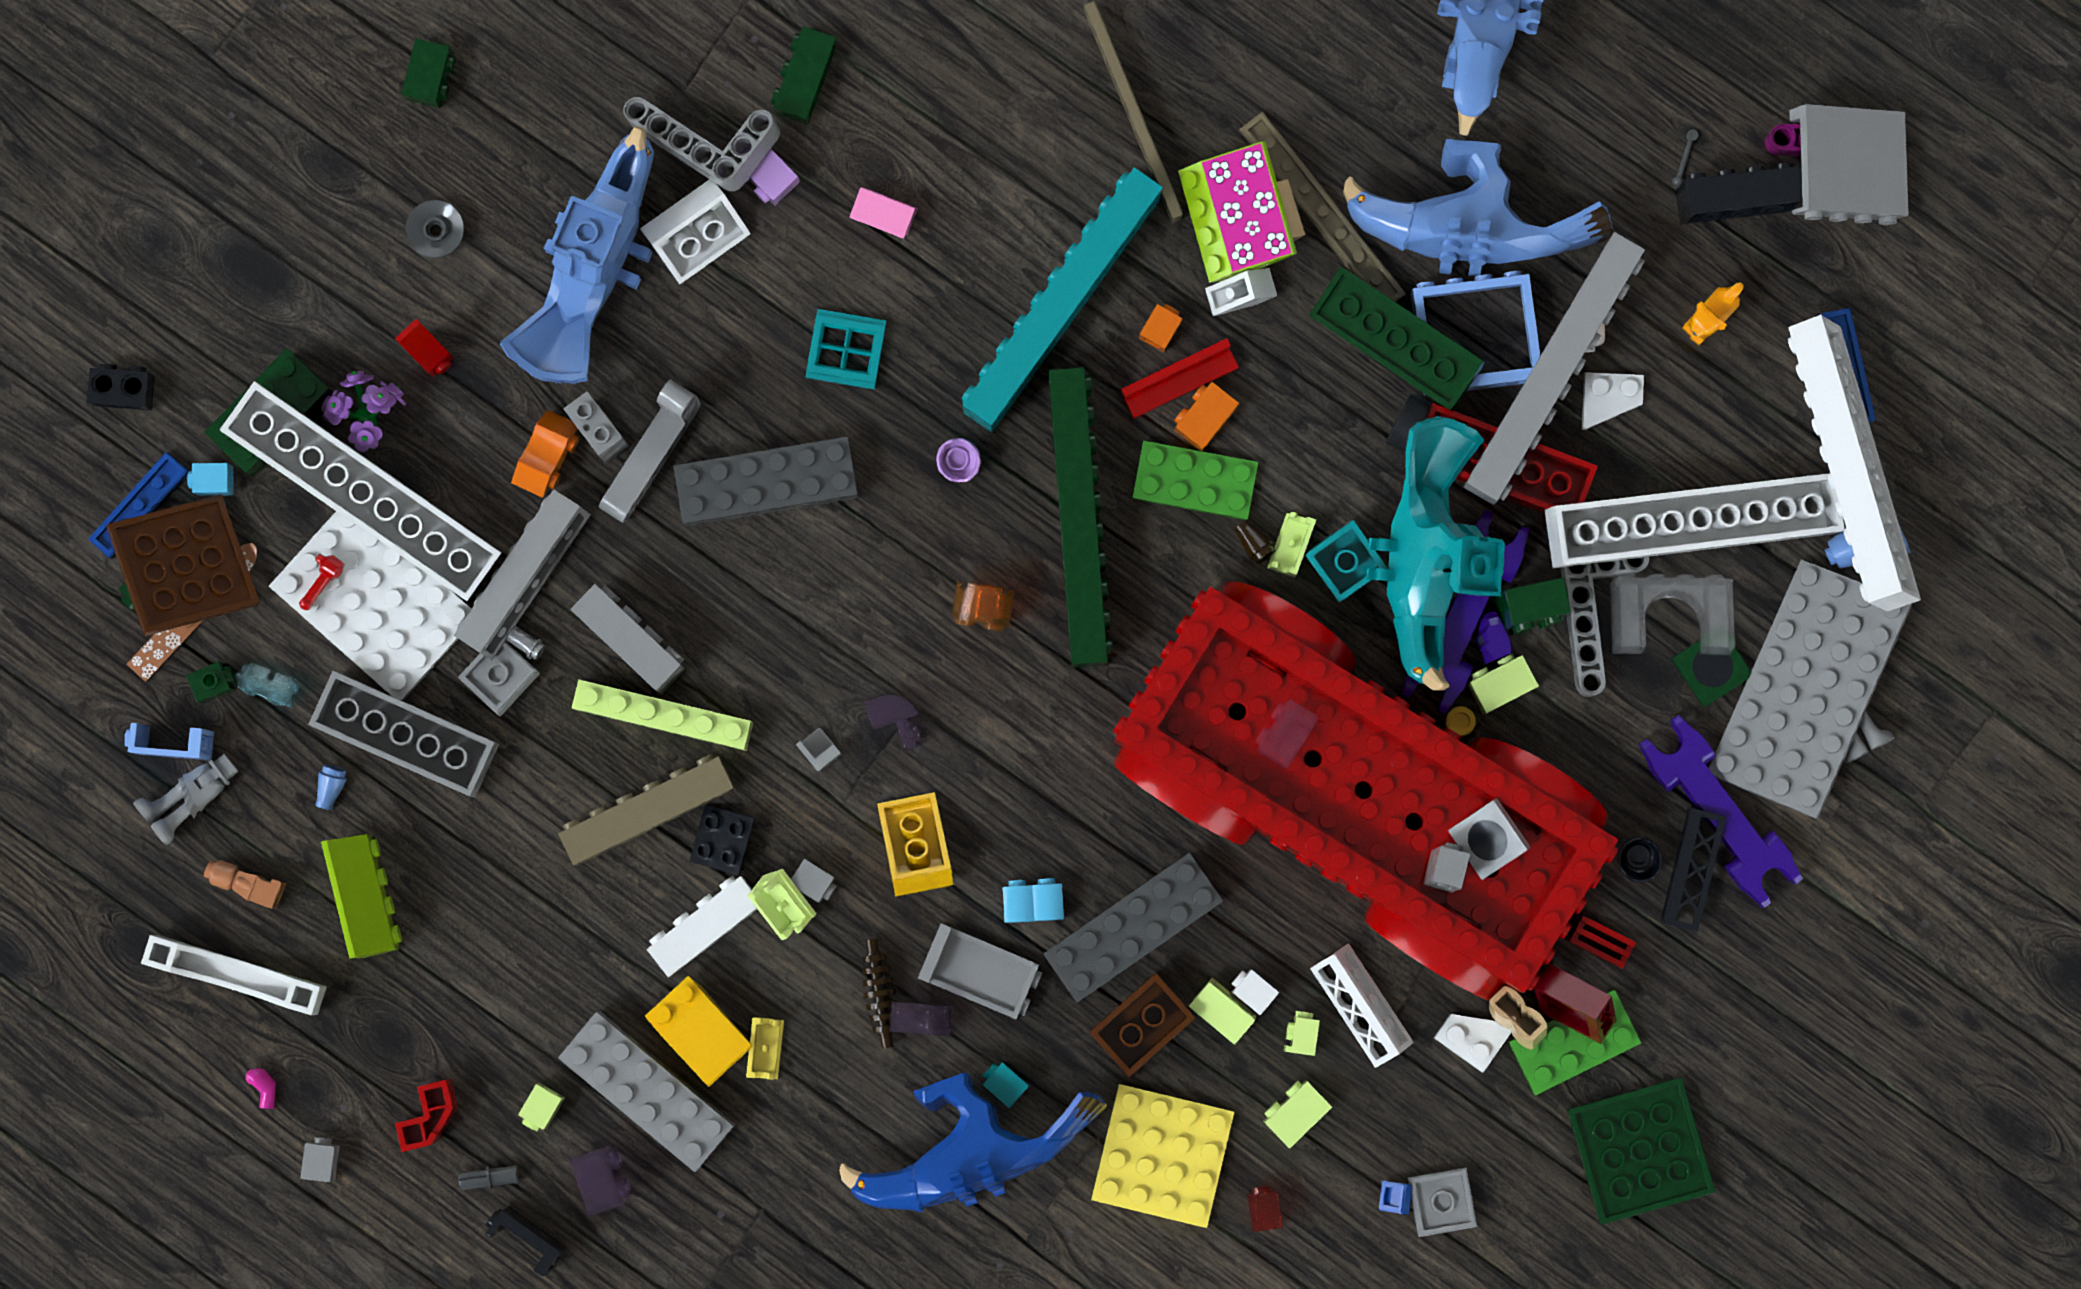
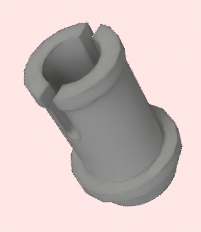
M518 626L511 630L506 639V642L511 643L526 653V658L529 660L532 658L537 660L546 647L542 644L543 640L540 638L534 639Z

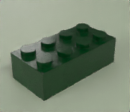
M287 348L255 380V382L265 387L309 419L322 407V402L325 398L333 394V391ZM249 386L204 433L242 470L253 477L266 462L220 431L223 424L250 388Z

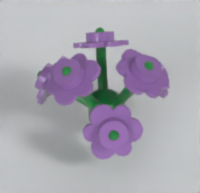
M353 371L346 375L347 379L340 382V385L344 387L355 385L360 408L355 413L350 411L353 399L346 396L345 393H339L338 390H335L332 396L328 395L322 402L321 411L324 412L323 419L333 425L339 424L342 419L347 417L355 421L351 424V433L348 436V440L350 443H355L357 451L365 452L369 448H377L378 440L382 438V430L377 427L376 415L379 412L389 413L390 407L396 404V400L403 406L406 403L401 399L404 395L400 390L401 387L399 385L395 386L392 382L387 386L381 381L380 384L383 387L380 388L375 385H369L366 388L365 394H363L361 384L374 379V376L364 375L363 371Z

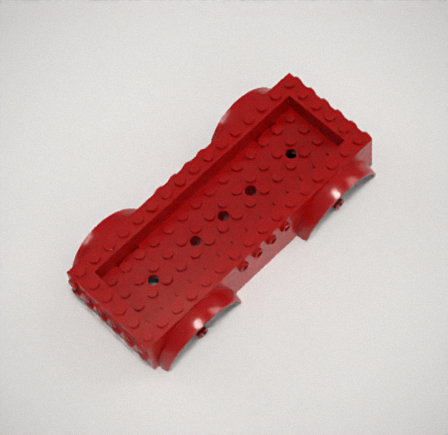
M1228 582L1219 591L1212 587H1209L1207 592L1200 590L1191 605V608L1195 609L1191 617L1185 615L1175 631L1179 634L1176 642L1174 643L1169 640L1160 655V658L1164 660L1159 668L1155 665L1152 667L1144 683L1148 684L1144 693L1139 690L1129 704V708L1133 711L1128 719L1122 716L1113 730V733L1117 735L1114 743L1121 747L1114 761L1115 767L1146 792L1209 831L1239 845H1245L1257 831L1270 839V843L1284 852L1287 850L1296 856L1295 859L1308 867L1312 865L1320 870L1321 875L1334 883L1339 882L1347 887L1346 890L1359 899L1365 898L1371 904L1366 911L1364 920L1372 929L1419 963L1468 992L1490 1001L1503 986L1510 987L1520 993H1525L1528 989L1532 991L1540 979V975L1537 974L1538 970L1542 965H1548L1556 952L1553 946L1557 939L1563 940L1569 932L1572 924L1568 923L1571 916L1575 913L1579 914L1586 904L1587 899L1584 895L1590 888L1594 889L1603 875V873L1599 872L1601 867L1606 862L1610 863L1619 849L1615 846L1618 839L1603 830L1608 815L1602 804L1570 776L1539 757L1511 744L1485 737L1476 738L1467 746L1459 741L1461 736L1447 727L1444 731L1434 725L1436 720L1423 712L1417 715L1408 709L1410 704L1397 696L1391 699L1383 694L1385 689L1372 680H1369L1367 684L1352 675L1357 662L1348 646L1318 620L1284 599L1255 586L1240 582ZM1234 703L1242 704L1246 710L1245 717L1241 720H1234L1229 716V707ZM1312 751L1319 756L1317 767L1306 765L1304 757L1307 752ZM1358 783H1365L1369 787L1370 792L1366 799H1361L1356 795L1355 787ZM1498 798L1531 848L1501 867L1495 877H1486L1481 880L1468 861L1462 889L1450 893L1423 885L1431 850L1446 843L1457 844L1448 830ZM1409 814H1414L1419 818L1420 825L1417 830H1410L1407 827L1406 818Z

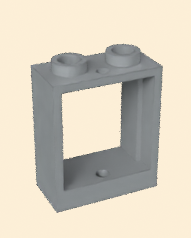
M587 391L564 408V411L606 464L630 447Z

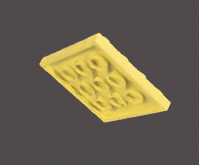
M1119 1084L1091 1200L1207 1228L1234 1111Z

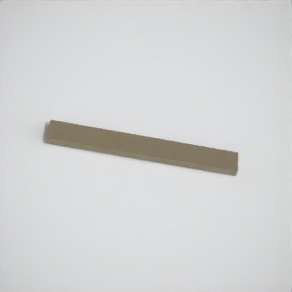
M1096 2L1084 5V13L1153 180L1163 187L1161 199L1172 224L1181 221L1183 217L1182 209Z
M1261 112L1240 128L1239 132L1250 145L1261 141L1266 142L1276 179L1278 181L1288 179L1295 203L1346 268L1393 301L1397 302L1406 295L1404 290L1267 116Z

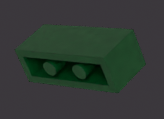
M804 26L800 34L795 33L790 48L794 50L790 61H785L781 71V77H784L781 88H775L771 99V104H774L775 114L806 125L809 124L837 47L836 37Z

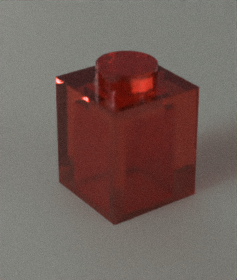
M1270 1186L1252 1188L1253 1193L1246 1194L1252 1231L1283 1228L1277 1191H1270Z

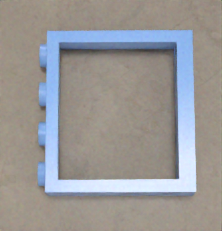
M1510 271L1504 273V277L1493 279L1491 274L1476 276L1474 277L1475 281L1463 282V278L1446 280L1445 285L1434 286V282H1423L1417 284V288L1412 289L1410 295L1413 314L1426 322L1423 298L1520 286L1531 368L1478 374L1467 391L1525 383L1540 357L1529 274L1521 275V271Z

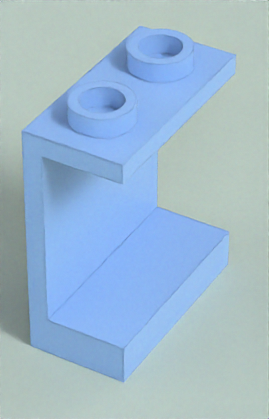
M131 723L130 729H127L125 733V746L128 747L129 753L208 761L212 759L214 731L190 728L188 751L148 748L150 726Z

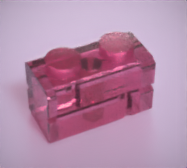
M1288 699L1285 705L1279 702L1271 715V718L1275 719L1273 725L1269 730L1264 727L1255 743L1259 744L1256 752L1284 770L1288 769L1319 719L1317 715L1291 699Z

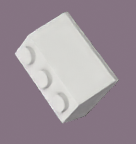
M710 179L640 228L679 284L686 281L751 234L725 194Z

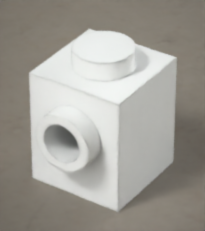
M1251 969L1248 973L1242 970L1231 983L1235 987L1232 993L1258 1015L1264 1012L1279 993Z

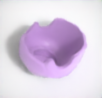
M953 438L941 445L937 453L936 462L939 472L949 481L967 482L978 473L981 457L974 443L964 438Z

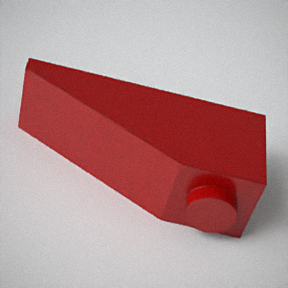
M417 319L395 338L432 377L436 374L442 375L452 365L450 361L454 357Z

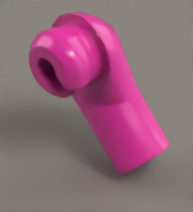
M250 1069L246 1073V1081L261 1092L259 1108L274 1109L276 1095L275 1080L264 1069Z

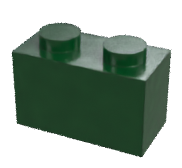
M415 38L401 93L406 101L440 108L441 101H446L449 92V84H446L448 74L453 73L456 64V56H453L454 52L450 46Z

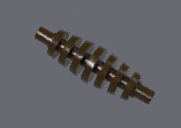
M877 938L866 940L868 953H866L867 956L862 957V963L869 962L870 968L863 969V975L871 974L872 980L863 981V987L873 986V991L865 992L863 995L864 999L874 997L875 1003L866 1004L867 1010L876 1009L877 1015L869 1016L870 1022L878 1021V1027H872L873 1033H878V1036H880L882 1049L894 1047L892 1039L893 1030H897V1024L890 1025V1019L897 1018V1012L888 1013V1007L896 1006V1000L887 1001L886 995L896 994V989H885V983L893 982L892 977L883 978L882 972L890 971L889 965L881 966V960L887 959L886 953L881 954V951H879Z

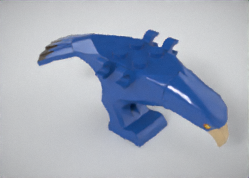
M967 1072L913 1091L918 1103L931 1112L938 1111L947 1104H951L958 1109L960 1118L953 1132L929 1150L916 1163L897 1171L878 1174L862 1173L843 1163L839 1170L841 1180L860 1202L875 1208L923 1212L926 1207L959 1199L960 1203L964 1202L966 1207L978 1203L975 1192L987 1189V1192H992L994 1197L1006 1193L1003 1182L1014 1179L1052 1160L1080 1131L1103 1112L1107 1105L1101 1095L1099 1096L1091 1092H1079L1063 1115L1042 1136L1030 1139L1015 1135L1002 1128L999 1124L995 1107L977 1094L974 1090L972 1077Z

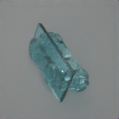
M252 662L250 664L244 663L241 673L237 672L236 674L237 687L241 691L251 696L257 694L265 697L269 702L277 706L286 705L291 708L293 707L292 694L296 695L300 688V684L296 683V679L276 672L273 680L270 681L268 678L271 670Z

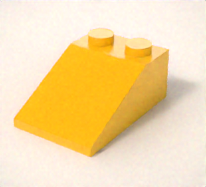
M935 792L878 803V812L895 897L953 885L952 870Z
M687 976L645 1015L664 1040L708 1087L753 1047L703 987L690 976Z

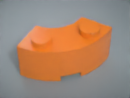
M548 409L536 423L530 441L517 462L512 484L542 498L549 488H556L561 474L558 472L568 451L572 453L579 441V437L575 435L578 428L573 421Z

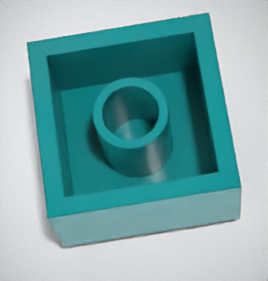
M1350 520L1304 553L1339 603L1371 581L1366 579L1367 568L1388 569L1375 550H1368L1369 541L1354 520Z

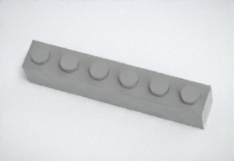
M553 489L551 494L542 501L540 510L533 520H530L525 526L521 538L509 549L507 558L501 567L492 574L491 581L484 592L477 596L474 606L467 617L460 621L454 636L492 661L511 630L515 627L586 523L590 514L581 506Z

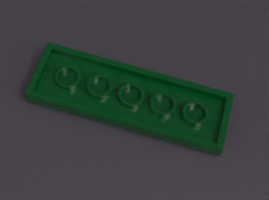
M1342 266L1309 314L1310 317L1452 412L1486 363Z

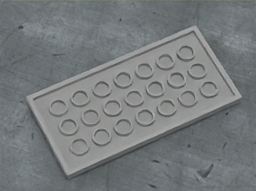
M1801 560L1751 671V676L1747 680L1716 750V757L1708 768L1714 777L1818 820L1909 614L1912 603L1887 612L1863 599L1860 591V585L1863 583Z

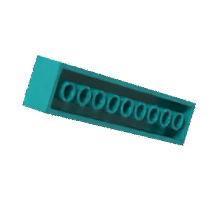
M1135 167L1130 173L1125 171L1115 185L1117 188L1115 189L1116 193L1114 196H1106L1098 208L1100 211L1096 221L1092 218L1088 221L1081 232L1083 235L1080 243L1076 244L1074 242L1064 255L1066 257L1064 260L1065 264L1062 268L1058 266L1054 268L1047 279L1049 282L1044 292L1039 290L1030 302L1031 311L1027 316L1023 313L1013 326V336L1010 340L1007 337L1002 340L996 349L997 358L993 363L988 361L979 373L980 381L977 386L970 385L962 396L964 414L991 433H993L1160 201L1163 187Z

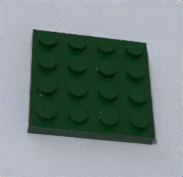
M1682 1077L1566 1109L1600 1225L1715 1193Z

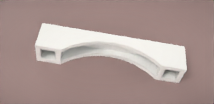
M150 935L141 964L239 991L308 1015H318L327 987L160 935Z

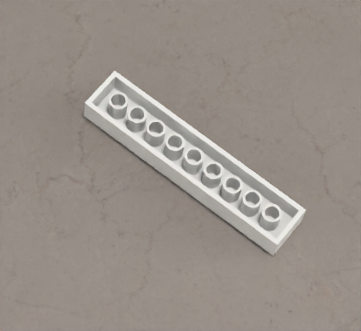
M1822 315L1790 326L1788 328L1791 337L1788 338V343L1799 362L1796 365V371L1801 381L1805 383L1807 391L1804 392V398L1814 414V419H1812L1813 429L1821 438L1822 446H1820V453L1830 469L1828 481L1831 488L1836 490L1837 493L1836 509L1840 517L1844 518L1846 524L1844 536L1848 545H1852L1855 556L1852 557V564L1858 574L1860 573L1863 584L1860 585L1862 597L1866 602L1868 601V603L1887 612L1920 601L1921 598L1841 327Z
M255 381L220 429L224 434L466 601H468L501 554L498 549Z
M1828 474L1567 504L1545 509L1553 568L1831 535L1844 531V521L1836 509L1838 497L1836 490H1833L1829 484Z

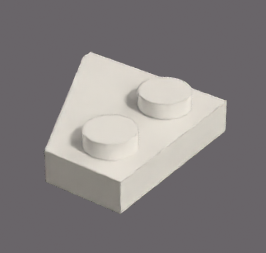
M1585 372L1582 430H1587L1592 426L1643 404L1644 375Z
M1450 1014L1434 1036V1039L1483 1073L1511 1034V1029H1507L1492 1020Z

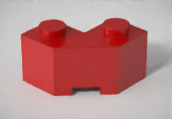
M451 1078L417 1087L424 1116L395 1123L401 1152L437 1143L458 1108Z

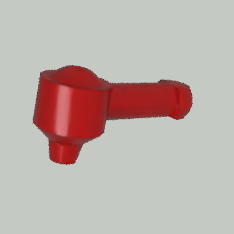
M318 554L315 558V561L319 564V572L321 574L300 600L299 606L301 609L310 610L329 581H333L343 573L345 563L334 555L324 556Z

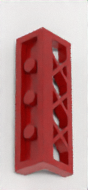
M1228 338L1122 388L1121 395L1133 420L1200 388L1202 385L1205 386L1238 370L1239 367L1230 350L1231 345Z

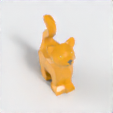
M1741 282L1728 288L1724 286L1718 287L1705 303L1701 301L1697 304L1696 312L1684 324L1682 329L1698 346L1716 331L1726 328L1727 324L1725 321L1740 306L1738 295L1744 287Z

